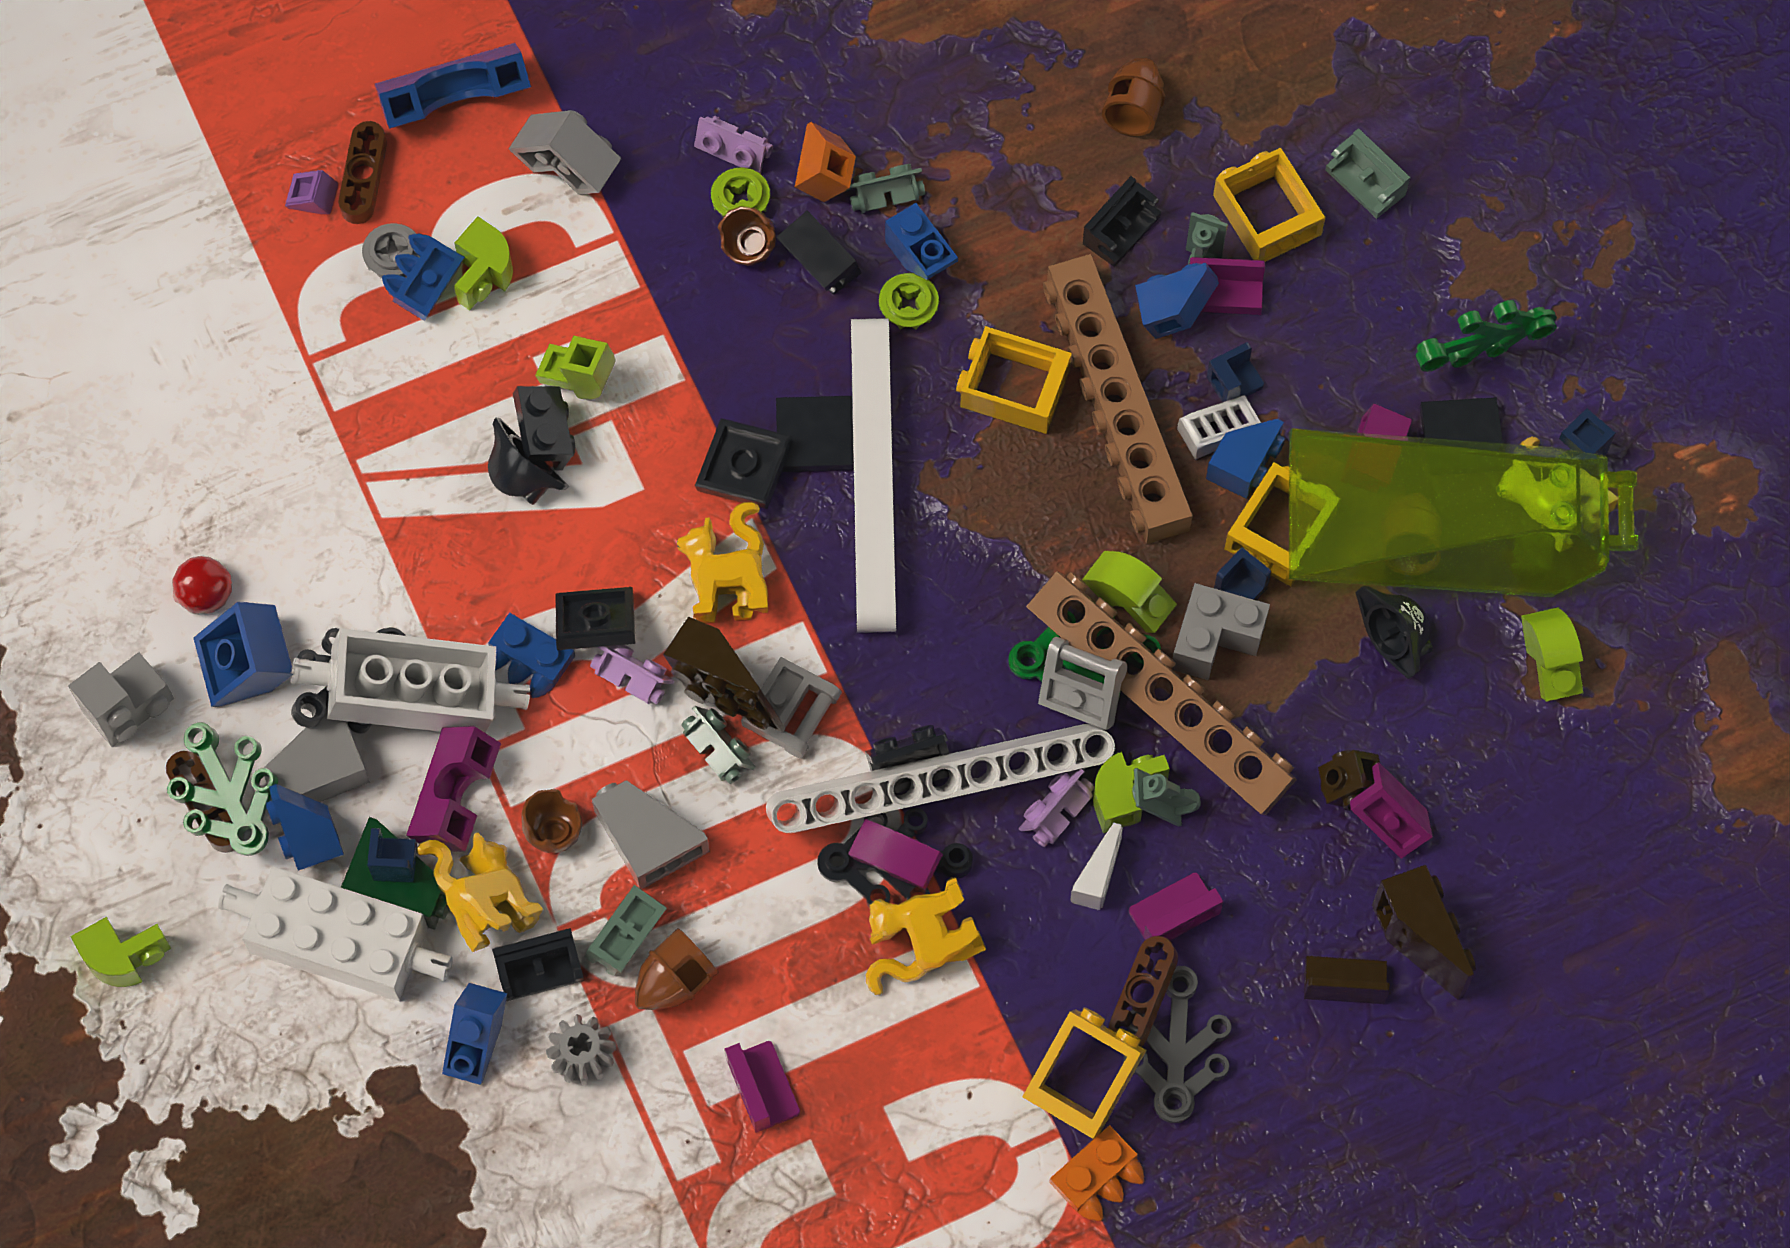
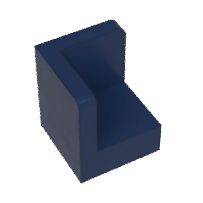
M1248 342L1209 361L1206 378L1222 403L1244 395L1247 397L1263 388L1264 382L1250 361L1252 348Z
M1586 408L1561 432L1559 439L1582 458L1578 469L1586 474L1608 453L1616 432Z
M1241 547L1217 573L1214 589L1258 600L1268 589L1271 570Z
M371 828L367 866L373 881L414 883L417 854L416 839L383 838L380 828Z

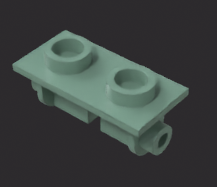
M905 164L890 168V175L876 178L875 172L854 176V183L850 184V188L847 189V191L855 189L856 196L850 197L853 211L860 210L861 213H865L866 211L887 207L884 193L887 192L891 193L893 205L919 200V196L925 195V187L922 180L916 182L915 175H919L922 169L912 170L911 164Z
M1192 212L1186 244V251L1192 252L1190 258L1222 259L1228 224L1221 222L1213 215H1200Z
M697 706L692 708L698 717L690 716L681 724L684 728L683 734L700 754H704L711 746L715 749L705 761L721 781L726 780L729 784H732L741 777L739 772L741 767L752 770L756 768L748 758L751 755L748 747L737 737L732 739L724 729L727 726L726 721L713 708L708 710Z
M1138 768L1134 769L1135 784L1133 785L1132 793L1136 807L1178 827L1182 826L1181 815L1192 813L1199 809L1201 800L1196 791L1185 788L1180 789V786L1168 781L1161 774L1151 775Z

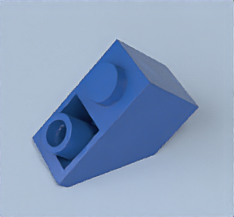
M917 203L885 221V243L906 270L928 280L958 262L957 255Z
M1193 263L1186 265L1181 271L1169 275H1155L1150 277L1147 282L1135 285L1143 326L1155 339L1191 328L1218 286V276L1207 263Z
M1274 419L1226 432L1208 463L1206 479L1247 499L1252 488H1257L1269 469L1265 465L1270 456L1276 459L1284 446L1286 438L1281 436L1284 422Z
M278 784L269 786L272 801L266 802V807L272 824L281 823L285 835L278 837L286 860L294 858L299 871L344 855L327 805Z
M468 983L454 1004L442 1074L475 1084H482L501 1030L507 993Z

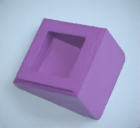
M323 170L296 173L293 175L285 206L288 209L330 214L338 183Z

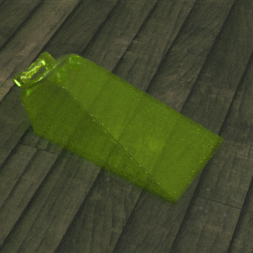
M1292 428L1289 431V579L1554 597L1556 594L1605 571L1610 560L1609 550L1634 551L1639 548V536L1634 533V487L1637 486V472L1631 470L1608 471V457L1556 447ZM1608 487L1618 488L1619 535H1609Z

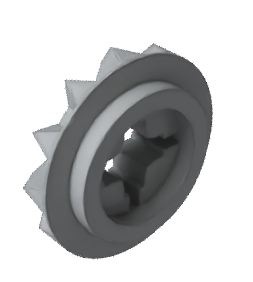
M397 223L381 225L371 231L362 246V256L368 270L375 272L380 279L383 275L388 274L403 275L397 266L396 260L392 262L386 253L389 252V247H391L390 241H393L397 251H400L397 255L409 254L420 258L411 247L408 239L409 235L416 233L411 228Z

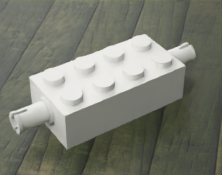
M340 628L332 644L329 663L294 658L291 672L294 674L291 676L292 684L326 686L327 691H329L327 719L439 732L444 727L475 726L486 733L493 721L494 705L527 710L530 695L527 694L530 692V685L496 682V646Z
M272 866L263 890L258 895L226 884L222 889L226 896L220 894L219 909H225L250 918L242 938L250 954L399 1002L412 970L446 981L449 976L446 969L451 971L452 956H446L421 947L428 931V926L422 913Z

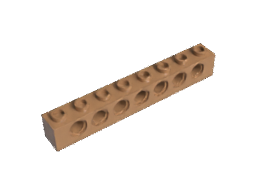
M1091 254L1048 266L1047 281L1043 282L1044 293L1048 303H1054L1058 314H1055V320L1060 335H1067L1071 345L1067 347V351L1072 353L1071 365L1073 368L1079 367L1083 378L1080 379L1082 394L1086 401L1092 400L1095 411L1092 412L1095 428L1098 433L1104 432L1108 442V444H1105L1108 462L1110 466H1117L1121 476L1117 478L1118 487L1124 500L1129 498L1133 510L1130 511V517L1136 533L1142 532L1146 544L1189 532L1192 513ZM1082 299L1086 303L1082 305L1072 304L1070 300ZM1090 330L1096 332L1098 335L1095 337H1086L1082 334V332ZM1097 363H1106L1110 366V368L1106 370H1101L1096 368L1094 365ZM1118 395L1123 400L1121 402H1111L1106 397ZM1122 428H1131L1136 433L1133 435H1124L1121 432H1119V430ZM1141 460L1149 466L1140 469L1134 467L1131 463ZM1153 493L1159 495L1162 499L1158 502H1151L1145 499L1144 496Z
M1056 571L1026 607L1062 639L1069 641V645L1110 661L1118 659L1126 662L1131 654L1139 653L1144 661L1142 670L1135 675H1130L1126 672L1125 678L1121 682L1120 690L1261 815H1267L1297 781L1290 773L1294 767L1279 753L1276 752L1271 757L1261 748L1265 741L1248 726L1242 731L1231 722L1235 715L1217 700L1212 705L1201 695L1205 688L1194 678L1187 674L1182 679L1174 672L1172 668L1176 663L1159 648L1155 653L1149 650L1143 644L1146 636L1130 623L1124 628L1113 617L1118 612L1101 597L1096 602L1085 593L1088 586L1072 572L1066 577L1063 573ZM1081 602L1085 607V616L1080 622L1071 623L1067 615L1068 609L1073 603ZM1103 628H1111L1114 633V642L1107 649H1101L1096 642L1097 634ZM1168 679L1173 685V693L1169 699L1160 701L1155 696V686L1160 680ZM1198 705L1203 713L1202 720L1197 726L1190 727L1184 721V712L1189 706ZM1226 730L1232 737V746L1228 751L1219 753L1213 746V739L1218 732ZM1255 756L1262 763V772L1257 778L1248 779L1243 773V763L1249 757Z

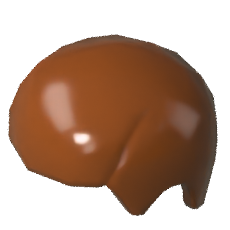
M740 206L728 211L718 225L721 236V249L736 264L754 266L769 257L775 247L776 232L774 225L758 209Z
M559 790L537 791L526 799L521 813L522 831L526 840L543 852H563L578 841L583 825L580 812L578 811L577 804L566 800Z

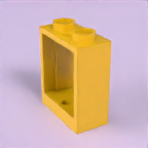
M1281 148L1270 153L1268 151L1261 152L1254 156L1249 163L1238 168L1235 166L1229 167L1216 178L1213 196L1253 260L1266 262L1322 235L1325 216ZM1275 177L1298 215L1257 234L1234 195Z
M985 326L981 339L974 338L971 344L968 359L972 360L969 371L962 370L957 382L956 392L961 393L960 407L1047 434L1070 372L1072 353ZM990 354L1048 371L1035 408L977 391Z
M1273 462L1228 532L1224 549L1235 555L1243 547L1271 570V576L1292 586L1336 517L1341 499L1336 497L1335 493L1328 487L1314 485L1303 479L1297 470L1289 466L1282 467ZM1274 486L1321 512L1294 555L1247 529Z
M1084 1007L1082 1012L1077 1009L1069 1012L1022 1097L1094 1139L1104 1128L1147 1050L1138 1046L1141 1040L1137 1036L1122 1028H1119L1117 1033L1103 1025L1104 1017ZM1076 1027L1127 1056L1095 1114L1045 1085L1048 1076Z

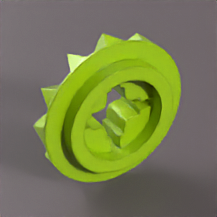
M733 168L723 172L717 177L711 188V200L714 211L717 210L723 217L728 211L740 206L766 212L770 199V188L766 179L757 171L749 168ZM748 188V201L742 199L733 205V193L741 194L743 190L745 191Z
M904 273L892 277L883 285L880 291V311H882L885 318H889V322L896 324L900 330L903 327H913L917 330L920 325L926 322L930 323L935 312H938L939 296L935 286L930 280H926L914 273ZM901 297H905L908 300L915 297L916 308L913 309L910 306L904 309L901 308Z

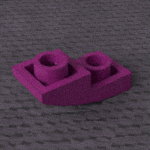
M867 819L864 820L848 853L849 856L857 861L883 870L896 879L926 890L943 855L940 851Z

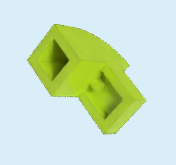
M477 216L454 242L456 252L465 257L463 264L469 267L454 285L458 303L469 311L477 302H482L488 297L493 284L506 291L513 276L509 246L505 237L498 229Z
M573 336L568 348L549 344L535 376L539 383L573 390L577 398L596 399L601 396L616 359L607 343Z
M1104 551L1082 579L1098 598L1101 597L1111 606L1123 607L1148 633H1155L1177 605L1159 585L1162 578L1154 570L1137 558L1123 552Z
M1559 607L1522 615L1526 652L1536 660L1541 698L1547 702L1582 694L1583 687L1579 662L1583 661L1582 651L1577 633L1568 615Z
M1120 752L1110 757L1101 766L1095 781L1093 804L1103 833H1106L1113 823L1126 827L1141 822L1142 809L1136 807L1132 788L1135 784L1134 769L1138 768L1151 775L1161 774L1168 780L1170 768L1165 755L1155 758L1153 755H1144L1136 758L1131 762V765L1127 766L1124 756Z
M107 917L70 936L92 974L103 983L115 987H129L143 982L136 968L141 965L150 966L164 957L165 952L171 949L158 924L121 942Z

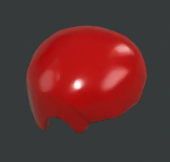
M197 556L189 558L178 566L172 579L175 602L192 614L215 612L226 604L232 593L230 573L219 561L211 557Z

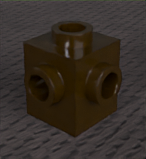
M1346 750L1334 754L1331 761L1319 766L1320 786L1326 799V804L1342 806L1344 810L1352 811L1350 800L1375 783L1372 767L1378 762L1380 763L1379 755L1359 750Z

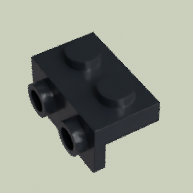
M517 386L512 394L525 458L531 462L552 461L554 470H563L571 457L574 456L575 439L569 433L567 423L569 408L567 402L563 401L560 386Z
M926 725L912 730L911 737L897 741L896 737H888L873 743V749L865 751L870 771L949 754L946 741H948L946 732L940 727L934 729L933 725ZM948 769L938 770L933 775L932 782L949 777ZM910 778L899 779L894 785V794L910 789Z

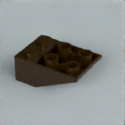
M687 617L663 654L672 667L671 673L685 686V694L701 704H704L705 701L713 703L720 711L729 716L735 717L736 714L744 716L750 723L760 729L766 730L767 727L783 733L785 726L718 628Z
M1423 865L1381 880L1372 907L1387 941L1457 1000L1463 998L1474 976L1473 971H1476V964L1471 951L1468 948H1462L1457 936L1460 934V928L1452 911L1447 912L1441 900L1444 897V892L1436 875L1431 876L1427 866Z

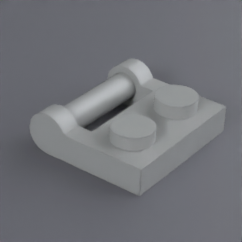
M1054 637L1047 650L1038 704L1107 730L1114 726L1121 682L1127 672V663L1118 659H1112L1111 661L1070 646L1069 641ZM1063 660L1104 675V684L1063 669Z
M780 657L761 690L785 728L809 690L817 693V698L794 735L785 730L782 733L770 727H767L766 730L760 729L750 723L744 716L741 723L743 727L783 747L791 755L803 758L809 748L807 745L808 740L830 704H836L842 692L832 683Z

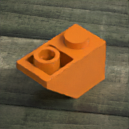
M809 122L806 126L794 187L822 202L830 200L850 188L856 159L855 154L840 136L813 122Z

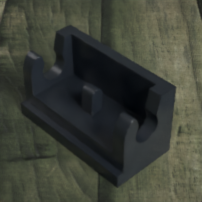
M1132 176L1125 181L1084 226L1083 245L1113 267L1122 260L1161 217V211L1155 207L1159 199L1136 182L1137 180Z
M808 210L777 236L778 241L785 246L826 291L829 290L833 295L862 273L856 260Z
M571 928L492 949L503 992L507 993L506 1002L584 981Z

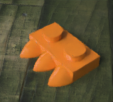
M1109 1125L1049 1179V1183L1082 1217L1093 1221H1102L1103 1210L1100 1200L1096 1195L1098 1194L1111 1202L1122 1203L1124 1199L1123 1188L1117 1176L1130 1183L1143 1184L1144 1172L1141 1163L1137 1159L1138 1154Z

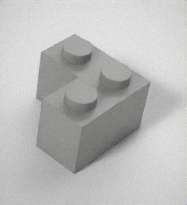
M572 110L530 115L509 147V150L533 173L554 171L577 194L599 193L621 159L611 149V143L606 138L597 135L587 125V120L581 114Z
M1195 583L1172 660L1176 665L1172 670L1208 680L1218 646L1256 656L1270 604Z
M140 652L112 673H109L102 663L98 662L68 685L83 714L111 747L118 742L130 739L137 732L138 726L150 717L155 718L161 715L174 699L168 685Z

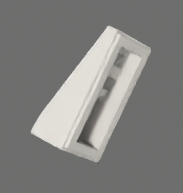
M1244 395L1180 418L1177 430L1194 459L1197 460L1216 451L1226 432L1261 422ZM1241 409L1249 423L1242 425L1234 411ZM1227 415L1234 428L1229 429L1222 417ZM1215 421L1221 432L1216 434L1210 422ZM1203 427L1208 437L1202 438L1197 428Z
M1113 823L1075 882L1071 891L1072 903L1097 910L1103 908L1122 840L1123 827H1121V824Z

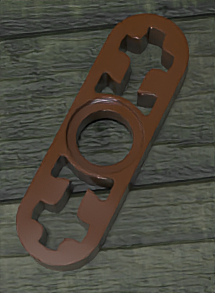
M365 121L358 124L351 134L338 203L343 218L352 224H361L368 221L375 209L387 141L383 128L373 121ZM368 135H374L375 140L370 142V155L365 154L363 141L368 139ZM362 165L371 167L373 173L370 177L361 180L353 176V171L357 167ZM356 190L361 191L360 197L363 205H359L357 210H351L350 205H354L356 201Z
M179 751L168 759L166 773L170 781L176 777L185 778L183 774H180L178 768L185 763L187 767H191V773L197 782L194 786L216 791L204 765L197 755L190 751ZM185 784L177 788L176 791L179 796L184 793ZM188 801L184 803L189 811L196 809L194 802ZM212 807L209 810L202 811L212 820L219 816L222 822L232 823L227 811L223 812L224 809ZM201 817L195 819L198 826L202 823ZM204 834L215 850L223 853L234 851L229 839L225 840L224 838H216V836Z
M1153 936L1141 944L1109 1022L1108 1028L1117 1033L1121 1026L1128 1027L1132 1021L1133 1015L1127 1008L1131 1007L1134 1011L1138 1012L1133 1020V1025L1138 1030L1134 1035L1141 1040L1138 1044L1140 1047L1145 1044L1178 963L1177 951L1165 937ZM1163 948L1167 958L1166 960L1159 959L1155 965L1154 972L1160 977L1157 980L1150 975L1154 966L1150 954L1151 952L1158 953ZM1144 983L1152 985L1154 987V994L1148 1002L1138 1003L1134 1001L1133 992L1138 985Z

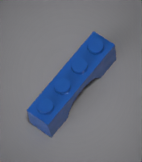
M516 43L375 83L384 118L389 129L424 119L435 109L455 101L479 96L499 97L531 87L522 53Z

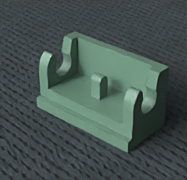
M1359 128L1331 153L1334 158L1326 165L1325 170L1376 219L1406 195L1410 177Z
M634 885L590 945L584 958L591 963H601L607 968L606 972L614 976L616 972L620 974L667 908Z

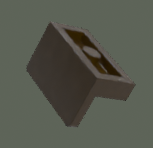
M1306 956L1304 999L1385 1004L1390 992V983H1387V961Z

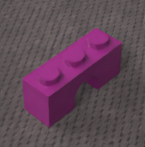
M475 726L442 728L406 836L410 839H416V842L419 844L427 840H438L444 843L451 852H466L477 815L463 807L461 799L465 790L474 781L490 779L501 743Z

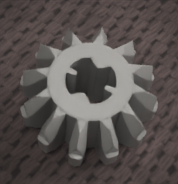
M577 1014L574 1017V1026L570 1027L564 1020L559 1022L563 1034L550 1033L549 1040L554 1046L548 1048L546 1054L549 1059L555 1060L551 1065L554 1073L565 1071L564 1080L568 1083H571L578 1074L581 1084L586 1085L589 1081L587 1074L593 1073L597 1079H602L604 1075L600 1065L604 1067L613 1066L614 1061L609 1054L616 1051V1044L614 1041L607 1040L611 1035L608 1026L598 1029L599 1022L594 1016L584 1025L581 1015ZM584 1044H587L589 1052L581 1051L579 1056H576L573 1048L581 1049Z

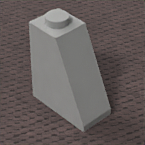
M326 707V713L318 725L303 729L264 767L277 776L278 785L318 802L370 783L346 721L327 719L328 707ZM264 776L267 783L260 785V787H265L269 783V776Z
M627 780L618 785L617 783L606 785L592 799L596 816L641 890L710 852L708 838L703 831Z

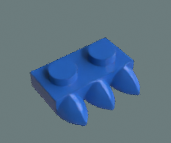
M412 234L408 236L409 243L420 258L409 254L396 255L397 266L406 278L400 275L388 274L382 276V281L386 290L394 297L392 302L425 321L462 265L465 257L433 237L423 234Z
M511 613L507 615L488 642L489 646H496L495 671L511 661L507 673L508 683L518 684L533 674L530 682L531 698H537L548 693L556 685L576 656L573 649L557 650L556 639Z

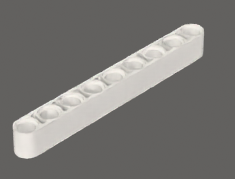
M889 318L851 319L857 633L896 632Z
M1091 724L1077 725L779 791L768 799L766 814L779 831L784 833L800 832L1100 765L1112 757L1115 751V743L1112 736L1099 727ZM1100 735V747L1095 752L1087 753L1085 750L1087 740L1091 736ZM1061 743L1063 746L1062 756L1058 760L1048 761L1047 752L1049 748L1054 744ZM1017 752H1024V764L1019 769L1011 770L1009 767L1011 756ZM980 760H985L987 762L986 773L982 777L972 778V766ZM940 769H948V781L940 787L933 786V775ZM901 778H910L911 787L907 793L895 795L893 792L895 783ZM863 786L872 787L873 794L868 802L863 804L855 802V794L859 788ZM824 795H832L834 797L832 808L826 812H818L816 810L818 799ZM786 803L795 805L796 811L791 819L787 821L777 819L778 809Z

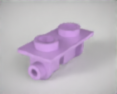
M708 116L706 118H699L694 147L736 166L749 168L761 174L764 157L768 159L773 150V145L768 143L767 138H761L747 131L741 135L738 133V127L720 120L717 116L713 118Z
M626 645L598 647L604 653L603 655L596 654L590 665L591 668L595 669L597 676L606 679L618 687L621 686L626 675L630 676L631 679L625 691L647 704L651 702L658 704L665 693L664 690L660 689L661 685L673 684L675 681L664 675L667 669L650 659H646L643 663L632 657L634 650Z
M1078 769L1058 774L1050 782L1048 788L1051 791L1043 801L1040 799L1035 801L1024 813L1026 820L1019 827V830L1021 832L1034 830L1036 833L1033 839L1043 847L1048 843L1053 844L1070 824L1060 813L1064 808L1072 817H1075L1093 797L1091 793L1094 790L1093 784L1085 778H1082L1081 781L1078 780L1084 771Z

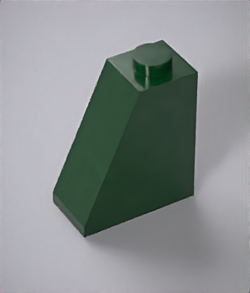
M369 817L341 888L422 913L428 928L435 930L439 918L443 920L446 918L449 907L445 894L435 880L434 871L416 856L414 883L373 881L367 866L371 828H380L383 838L397 837L377 819Z

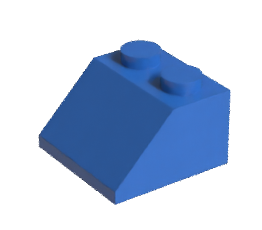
M236 602L193 637L211 707H220L272 692L293 675L291 673V660L275 605Z

